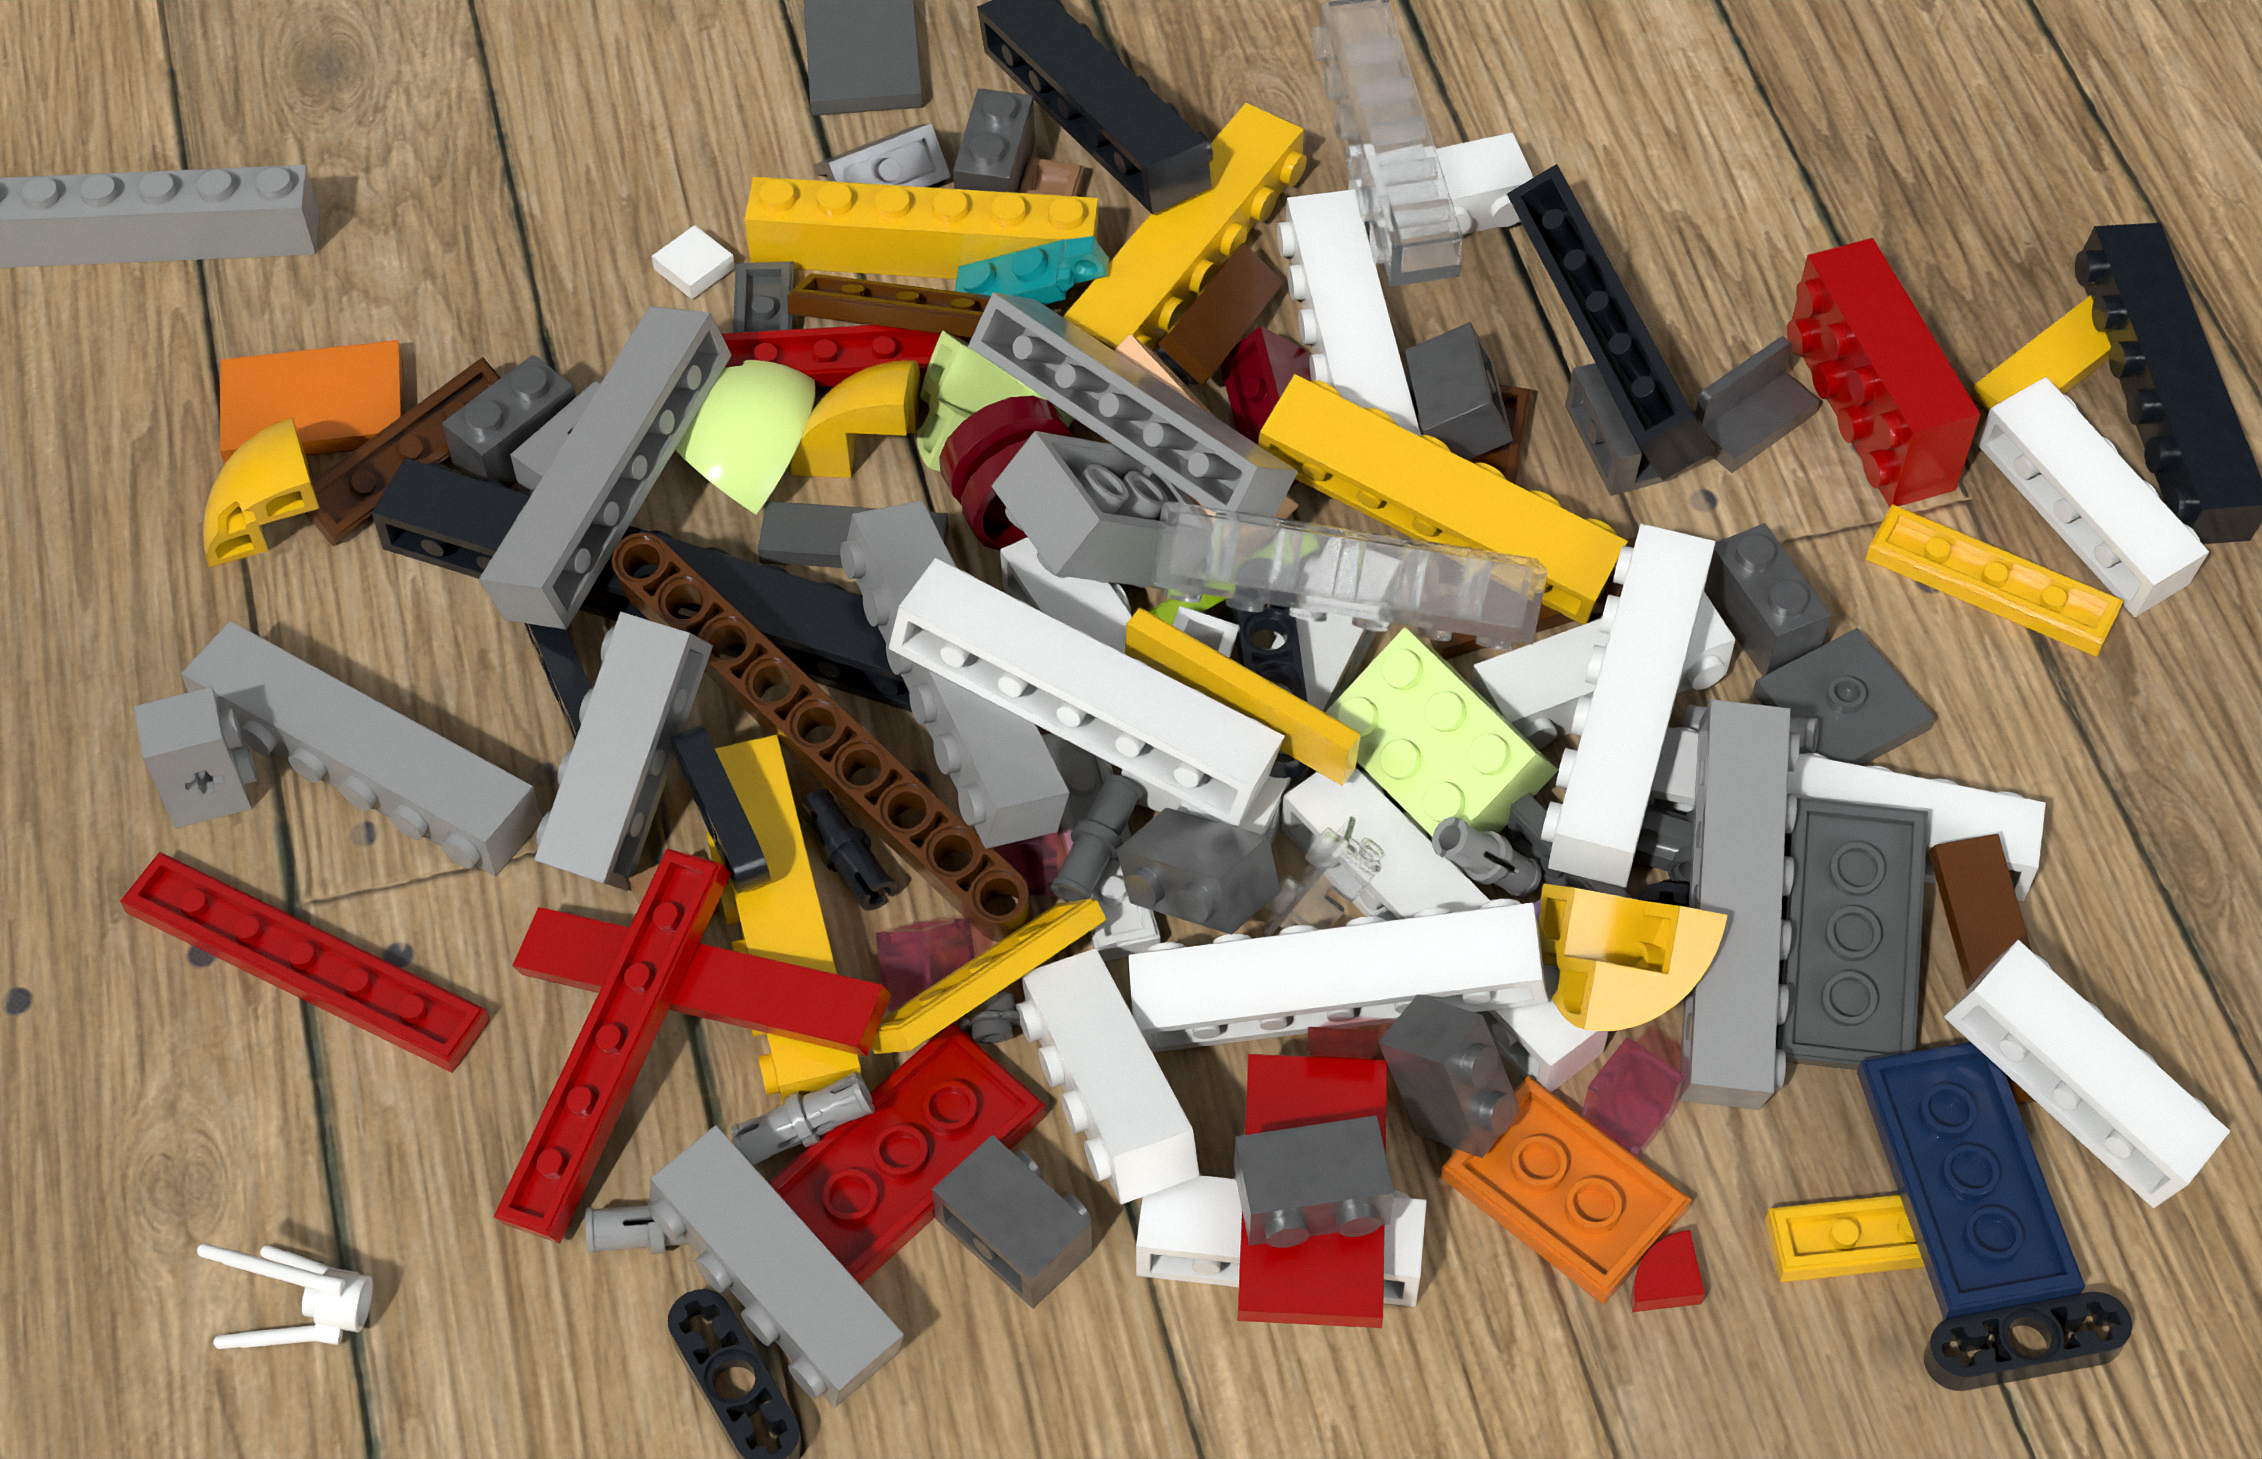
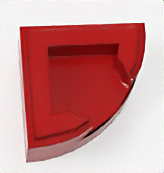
M1690 1230L1677 1232L1663 1238L1645 1254L1639 1264L1632 1286V1312L1702 1304L1705 1292Z

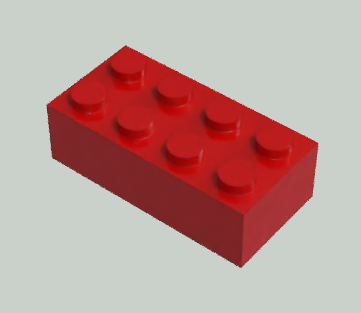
M1869 238L1807 255L1801 282L1796 287L1797 300L1792 320L1787 325V337L1792 343V351L1796 355H1801L1810 369L1817 394L1822 399H1827L1836 414L1839 431L1843 439L1847 443H1852L1861 457L1865 476L1869 484L1873 488L1880 490L1889 508L1892 504L1899 507L1955 491L1981 414L1875 240Z

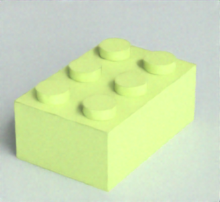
M1406 627L1397 634L1325 712L1360 732L1357 762L1432 837L1438 824L1449 817H1456L1459 821L1462 819L1469 826L1481 832L1494 831L1499 834L1509 822L1511 805L1528 793L1534 797L1559 770L1429 644Z

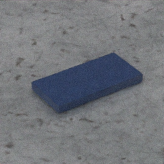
M1971 1042L1861 1061L1857 1075L1943 1320L2081 1294L2085 1287L2084 1281L2005 1073Z

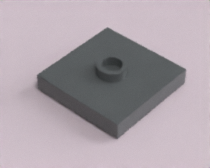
M1858 628L1757 679L1753 689V694L1765 706L1791 708L1790 717L1818 718L1819 732L1816 754L1823 755L1829 760L1860 766L1930 730L1935 718Z

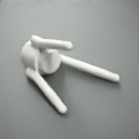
M202 1243L197 1247V1254L202 1258L305 1287L302 1300L303 1316L313 1317L316 1324L312 1326L218 1335L213 1341L217 1349L249 1348L313 1341L340 1345L343 1330L358 1333L366 1322L373 1290L372 1278L370 1276L361 1275L359 1272L337 1269L271 1245H265L261 1248L260 1253L263 1258L207 1243Z

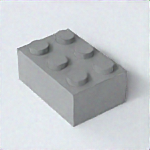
M1034 431L992 484V488L1006 506L1005 513L1008 519L1017 528L1025 532L1038 550L1037 558L1041 565L1051 574L1060 578L1072 577L1095 580L1100 583L1112 582L1135 585L1140 588L1153 587L1175 590L1219 538L1184 491L1113 444Z

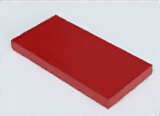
M951 1023L937 1033L870 1092L873 1100L872 1104L875 1107L874 1113L853 1121L851 1120L820 1136V1142L808 1147L768 1182L860 1286L935 1218L932 1188L991 1135L996 1137L1010 1150L1047 1116L1046 1104L954 1023Z
M1248 1054L1245 1135L1377 1116L1386 1154V1060ZM1242 1212L1237 1321L1382 1328L1385 1225L1380 1226L1372 1233L1358 1237H1346L1336 1232L1310 1236L1306 1241L1298 1245L1285 1248L1272 1247L1268 1243L1249 1246Z

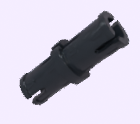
M819 789L805 796V800L814 811L810 812L804 803L799 802L796 807L797 816L821 847V860L830 871L839 872L864 910L871 911L885 905L888 900L879 889L883 888L888 896L893 897L896 894L898 885L888 875L870 850L872 845L871 839L865 830L854 827L829 790Z

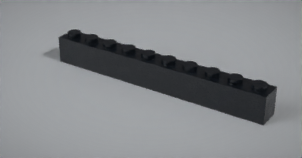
M405 458L371 513L383 550L479 579L531 495L508 489L497 481H481L455 473L441 464L432 463L428 465ZM630 525L621 540L631 534L640 532L653 534L660 538L815 683L912 712L910 692L902 675L894 674L890 668L886 654V642L878 626H871L868 622L863 607L862 595L846 591L841 586L832 582L819 583L789 574L784 569L775 565L766 564L762 566L739 559L719 548H703L676 540L663 531H647ZM612 553L579 610L614 621L618 620L620 612L649 620L625 595L613 570ZM644 565L636 571L633 578H647L655 573L659 565ZM686 605L679 610L675 618H691L698 614L702 605ZM741 644L729 645L722 650L721 654L737 658L743 653L746 646Z

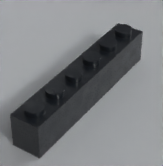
M991 0L977 6L984 52L1028 95H1033V100L1152 215L1212 188L1209 163L1213 160V151L1206 135L1201 130H1194L1184 121L1174 105L1170 102L1165 103L1150 89L1147 81L1142 76H1136L1121 62L1113 49H1106L1094 38L1086 24H1079L1068 14L1060 0Z
M1555 164L1507 193L1514 210L1638 445L1662 481L1716 451L1586 210L1559 166Z
M2161 222L2094 226L2083 250L2076 256L2075 276L2079 285L2084 286L2087 296L2091 295L2092 321L2097 331H2105L2111 345L2109 352L2110 370L2112 375L2119 379L2127 400L2128 418L2137 427L2145 448L2144 458L2146 466L2155 475L2163 496V502L2183 524L2195 531L2202 544L2250 541L2262 522V478Z

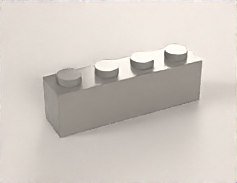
M620 612L616 625L607 632L601 647V660L603 663L595 686L586 693L581 703L579 712L581 726L573 749L569 750L561 761L558 770V783L560 786L551 811L545 814L539 824L536 835L538 850L534 858L535 861L625 891L629 890L630 883L628 878L634 876L675 757L670 736L684 731L713 645L689 632Z
M717 1125L650 1178V1201L653 1204L648 1207V1211L655 1223L670 1239L675 1241L682 1236L699 1255L694 1262L705 1280L719 1293L728 1288L746 1308L741 1312V1316L748 1328L763 1344L769 1346L775 1341L793 1361L788 1365L789 1372L810 1397L816 1399L822 1394L836 1408L899 1353L904 1333Z

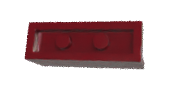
M1259 326L1235 345L1220 365L1236 430L1257 445L1261 429L1294 374L1312 381L1308 352L1262 326ZM1294 479L1290 489L1300 481Z

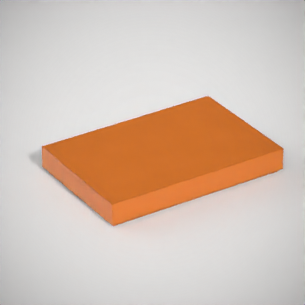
M399 340L221 359L220 454L224 464L252 436L274 423L293 417L297 426L305 455L356 450L404 415L403 363Z
M1527 1076L1513 1091L1520 1111L1515 1116L1510 1128L1500 1135L1483 1158L1457 1150L1442 1166L1440 1178L1596 1300L1605 1305L1638 1268L1641 1260L1650 1248L1662 1240L1686 1214L1692 1199L1531 1077Z

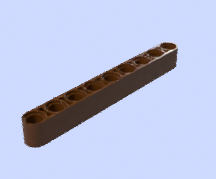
M643 532L631 534L619 542L613 552L612 565L629 601L650 621L689 632L713 645L704 672L772 736L777 735L779 743L978 931L990 940L1000 942L1033 920L1034 913L1027 883L1020 873L993 848L985 849L976 832L667 544L655 535ZM649 564L659 565L658 569L651 576L642 579L633 578V575L642 566ZM686 605H702L698 614L691 618H675L679 610ZM741 644L746 646L743 653L735 659L722 660L718 658L722 650L729 645ZM787 685L790 687L786 696L780 700L773 702L762 700V695L772 686ZM830 726L835 729L832 736L824 742L815 744L805 741L808 733L816 727ZM872 767L880 771L876 780L868 785L858 786L849 782L852 775L861 768ZM917 809L926 813L922 822L913 828L905 829L894 825L896 818L905 810ZM952 852H966L972 856L969 864L960 871L949 872L939 867L943 858ZM1007 894L1018 899V904L1008 914L998 916L985 911L988 902L997 895Z

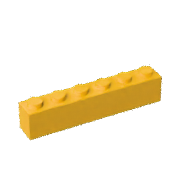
M1245 103L1210 144L1213 151V160L1209 163L1212 188L1158 213L1150 214L1108 263L1107 276L1096 278L1063 318L1113 351L1129 334L1133 335L1150 349H1155V345L1174 325L1229 255L1242 242L1245 244L1247 234L1258 221L1265 222L1269 218L1277 198L1287 186L1293 187L1298 183L1307 163V157L1303 154L1304 129L1251 104Z
M753 177L744 218L751 263L793 261L794 269L957 279L959 266L1062 239L1094 236L1099 244L1098 198ZM1095 279L1074 284L1073 287L1088 288Z
M1294 374L1260 431L1258 445L1297 470L1296 480L1547 607L1561 612L1582 625L1587 624L1616 570L1622 545L1626 546L1628 542L1617 536L1616 532L1606 523L1597 519H1583L1561 508L1559 502L1552 496L1541 491L1534 490L1529 492L1507 481L1504 475L1496 468L1485 463L1474 464L1452 453L1437 438L1428 435L1418 436L1396 425L1394 420L1383 411L1370 407L1364 409L1342 398L1335 388L1319 380L1308 381Z
M773 735L715 748L759 842L771 877V882L740 894L737 893L731 879V884L726 885L721 895L726 923L730 925L740 922L744 938L731 942L733 951L837 974L778 736ZM706 832L712 861L723 864L709 832ZM751 1029L753 1038L763 1035L767 1037L770 1053L758 1056L766 1095L780 1093L782 1105L785 1104V1097L793 1093L800 1092L804 1096L831 1085L857 1071L861 1075L857 1054Z

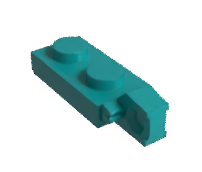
M1094 236L1062 239L959 266L955 291L991 296L994 292L1035 299L1045 305L1065 300L1067 290L1073 287L1074 284L1107 276L1109 257L1105 254Z

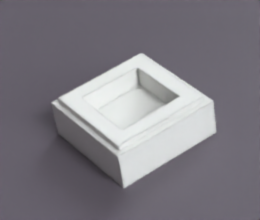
M696 225L652 255L654 270L691 299L697 297L735 269L733 254Z

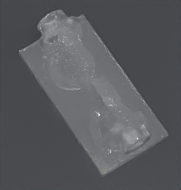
M1353 816L1348 818L1337 833L1327 827L1319 835L1304 858L1311 864L1297 880L1287 875L1279 883L1280 892L1265 905L1271 911L1263 934L1264 936H1271L1279 926L1285 929L1296 925H1309L1319 930L1330 929L1343 914L1345 908L1328 896L1327 893L1333 889L1352 903L1373 877L1380 872L1382 866L1379 861L1384 857V851L1369 838H1364L1359 843L1351 837L1356 822Z

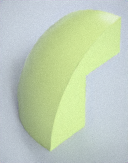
M942 331L925 374L920 397L929 403L930 411L923 426L917 430L918 449L924 463L929 468L939 472V456L945 442L965 419L983 407L1009 397L1033 395L1045 399L968 347V342L945 331ZM1054 405L1069 427L1075 418Z
M745 360L741 366L726 367L721 372L675 450L717 488L757 515L784 474L800 443L814 403L815 380L798 370L768 361Z

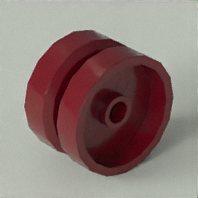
M1033 395L1009 397L987 405L965 419L945 442L939 456L940 474L953 497L962 505V514L972 532L985 547L1000 551L1004 547L1027 538L1025 532L1017 528L1006 516V506L992 488V484L1034 431L1073 437L1059 411L1048 400Z

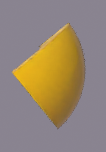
M902 360L878 364L851 375L831 389L816 405L808 418L803 436L792 458L791 475L851 478L857 434L907 436V433L917 434L922 389L920 369L917 361Z
M293 417L274 423L252 436L231 455L219 472L210 491L204 515V550L209 568L269 551L262 524L319 509L309 474L310 469Z
M1543 884L1539 932L1543 963L1557 966L1560 972L1558 989L1552 997L1555 1006L1568 1022L1578 1028L1591 1031H1617L1632 1028L1663 1015L1687 996L1701 980L1718 950L1728 915L1677 905L1647 902L1579 888Z

